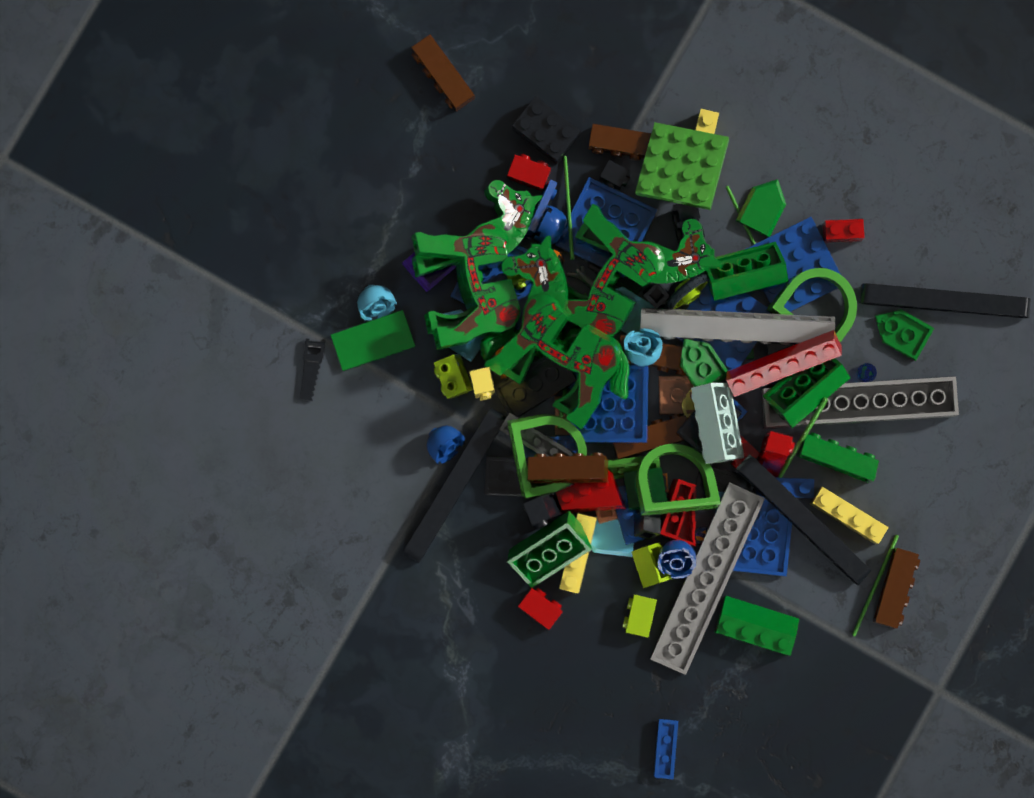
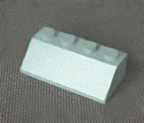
M708 383L692 387L691 398L695 406V419L698 422L699 438L702 443V456L705 464L743 459L744 452L734 400L728 384Z

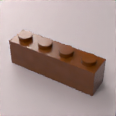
M431 34L412 47L413 53L411 55L417 64L421 62L424 67L422 69L428 79L432 78L434 80L435 89L439 94L443 93L446 99L444 101L450 109L454 108L457 112L475 99L474 93Z
M593 124L589 150H592V153L595 154L611 153L613 157L630 156L629 159L640 161L641 158L645 159L651 133Z
M621 335L619 343L625 354L624 339L626 336ZM662 343L660 358L654 364L649 365V369L650 366L658 367L657 371L668 373L669 370L676 371L677 375L687 376L680 366L683 347Z
M679 413L669 416L670 420L664 422L662 419L652 421V425L648 426L647 443H613L617 459L647 452L661 445L684 441L676 432L686 421V415L681 416Z
M556 453L551 457H546L545 454H534V457H528V481L531 484L608 482V459L602 453H591V456H584L582 453H573L572 456Z
M900 548L893 549L873 618L874 623L894 629L902 626L904 620L903 608L908 606L910 596H907L909 588H913L915 578H913L914 570H918L920 565L919 554Z

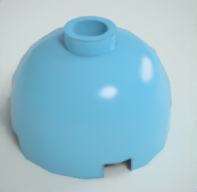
M368 285L361 292L357 301L361 318L368 321L372 320L371 317L378 316V318L389 315L395 309L394 304L397 305L392 292L381 285Z
M646 328L640 329V332L634 333V330L631 331L624 339L625 355L631 363L638 366L654 364L662 353L660 335Z

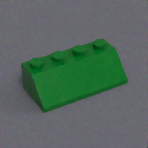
M776 242L715 257L723 265L711 266L705 271L709 278L708 286L714 301L788 282L786 262Z
M834 358L783 378L766 392L763 398L781 419L793 428L817 408L824 397L828 398L851 377L843 364Z
M813 432L806 436L797 454L799 458L866 483H871L875 480L879 460L875 459V455L864 452V455L857 453V449L847 445L846 448L841 447L839 442L828 439V441L820 439L821 435Z
M568 511L509 549L507 562L533 588L591 551L592 547L581 523Z
M725 596L714 633L790 656L797 635L799 618Z

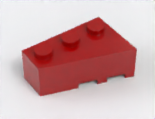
M770 431L764 435L758 462L777 478L788 455L792 454L795 443L792 442L793 437Z
M609 470L608 482L576 483L555 492L561 509L564 512L579 513L627 509L615 477Z
M673 479L667 496V502L696 499V485L680 479ZM695 511L661 514L662 526L659 535L672 540H682L691 546H696Z

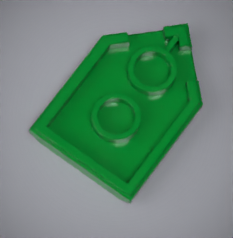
M778 179L752 187L736 222L768 238L771 236L786 206Z
M902 309L875 316L882 343L914 361L919 357L935 329Z
M684 339L680 366L694 387L708 383H719L727 377L728 370L710 343Z

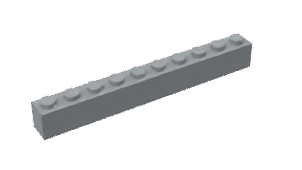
M642 308L640 329H651L664 339L682 337L683 339L690 340L702 338L703 341L721 339L723 342L740 340L743 343L760 341L762 344L779 342L782 345H789L791 343L804 342L832 330L835 331V317Z

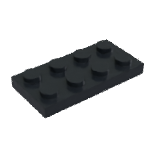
M544 355L531 363L523 383L518 384L511 378H507L494 386V390L507 413L520 417L574 384L577 378L572 370L555 363Z

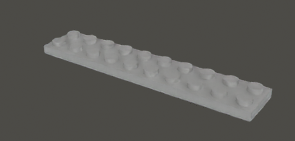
M729 482L720 501L721 504L716 510L696 555V568L685 579L650 657L651 660L686 675L765 498Z

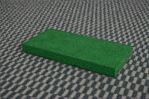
M403 310L331 334L343 371L415 347Z

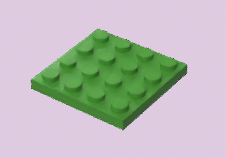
M654 122L635 191L636 195L711 210L729 137Z

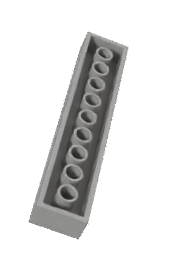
M956 377L844 383L827 398L828 401L814 425L958 416ZM763 388L761 394L764 429L790 427L763 398V395L771 388ZM817 408L794 427L807 426Z

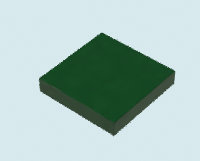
M662 467L648 469L647 480L652 502H667ZM637 471L625 472L623 474L629 511L638 510L640 505L636 488Z

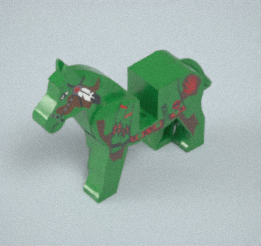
M500 180L492 181L484 190L485 197L494 203V209L498 218L478 225L467 236H431L422 232H417L411 236L415 256L411 259L415 277L417 278L455 265L459 290L467 308L465 312L456 315H445L435 311L427 312L424 315L428 334H433L436 349L463 345L476 337H482L480 350L485 361L489 360L496 351L506 345L511 339L515 330V324L520 317V306L512 279L482 284L483 274L481 270L499 267L508 254L518 246L527 233L533 219L535 205L543 197L542 195L531 196L527 190L515 191Z
M592 204L583 219L584 223L575 237L613 255L597 275L589 295L576 291L567 282V307L572 312L568 321L578 326L572 327L563 340L569 346L572 345L582 328L588 324L611 337L622 330L636 302L611 287V284L615 285L621 276L618 274L619 272L641 286H647L650 283L679 282L695 277L705 272L711 266H722L723 263L715 258V249H712L704 239L701 223L696 219H688L683 223L682 231L684 238L680 241L678 250L674 251L651 241H630L615 224L604 217L599 206Z
M550 235L546 236L541 244H532V247L525 254L506 258L502 263L504 274L508 276L520 274L523 278L533 281V286L523 309L520 332L504 345L497 356L487 360L484 366L489 367V369L500 376L505 374L518 384H521L527 375L537 350H539L555 363L578 372L576 383L571 391L558 398L552 406L566 414L567 417L565 419L583 429L601 402V395L608 380L609 389L612 393L622 399L628 398L629 364L620 343L615 338L590 324L582 328L570 348L569 344L564 340H556L572 312L567 307L568 287L566 277L558 256L551 248Z

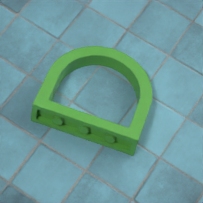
M814 268L801 272L789 280L766 309L772 314L793 315L784 305L797 287L805 280L811 278L828 280L840 290L844 299V315L840 324L835 329L839 342H841L855 321L857 300L852 286L842 275L830 269Z
M551 414L534 415L507 421L522 496L529 498L560 491L570 486L572 483L530 484L520 431L542 425L562 427L571 435L576 453H582L584 456H587L586 444L581 432L566 419Z
M681 444L661 445L651 450L638 467L636 488L641 516L716 509L721 504L711 465L705 464L702 454L691 447ZM669 454L680 455L689 459L697 466L702 475L706 498L653 503L647 480L650 464L655 459Z

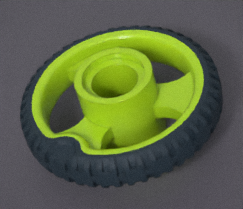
M699 274L692 279L689 278L680 283L675 288V292L670 296V299L667 300L666 304L669 309H677L684 304L688 305L701 295L700 291L707 286L709 282L708 276L706 274Z

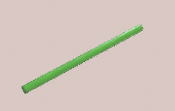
M826 397L823 398L796 443L792 454L789 455L778 475L779 478H782L826 405L828 401Z

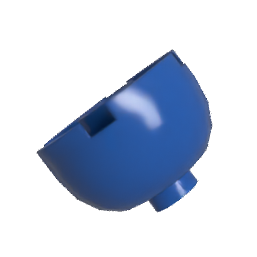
M551 205L549 207L551 213L547 211L538 228V234L540 235L539 237L535 235L534 240L542 243L545 237L550 235L552 245L557 243L560 238L564 239L569 229L566 228L567 219L564 213Z
M446 425L434 428L430 431L426 447L428 453L436 463L439 461L445 463L458 453L456 449L459 445L463 446L465 437L452 426Z
M669 541L659 551L658 568L662 574L671 575V578H685L691 575L692 570L696 568L695 551L685 541Z

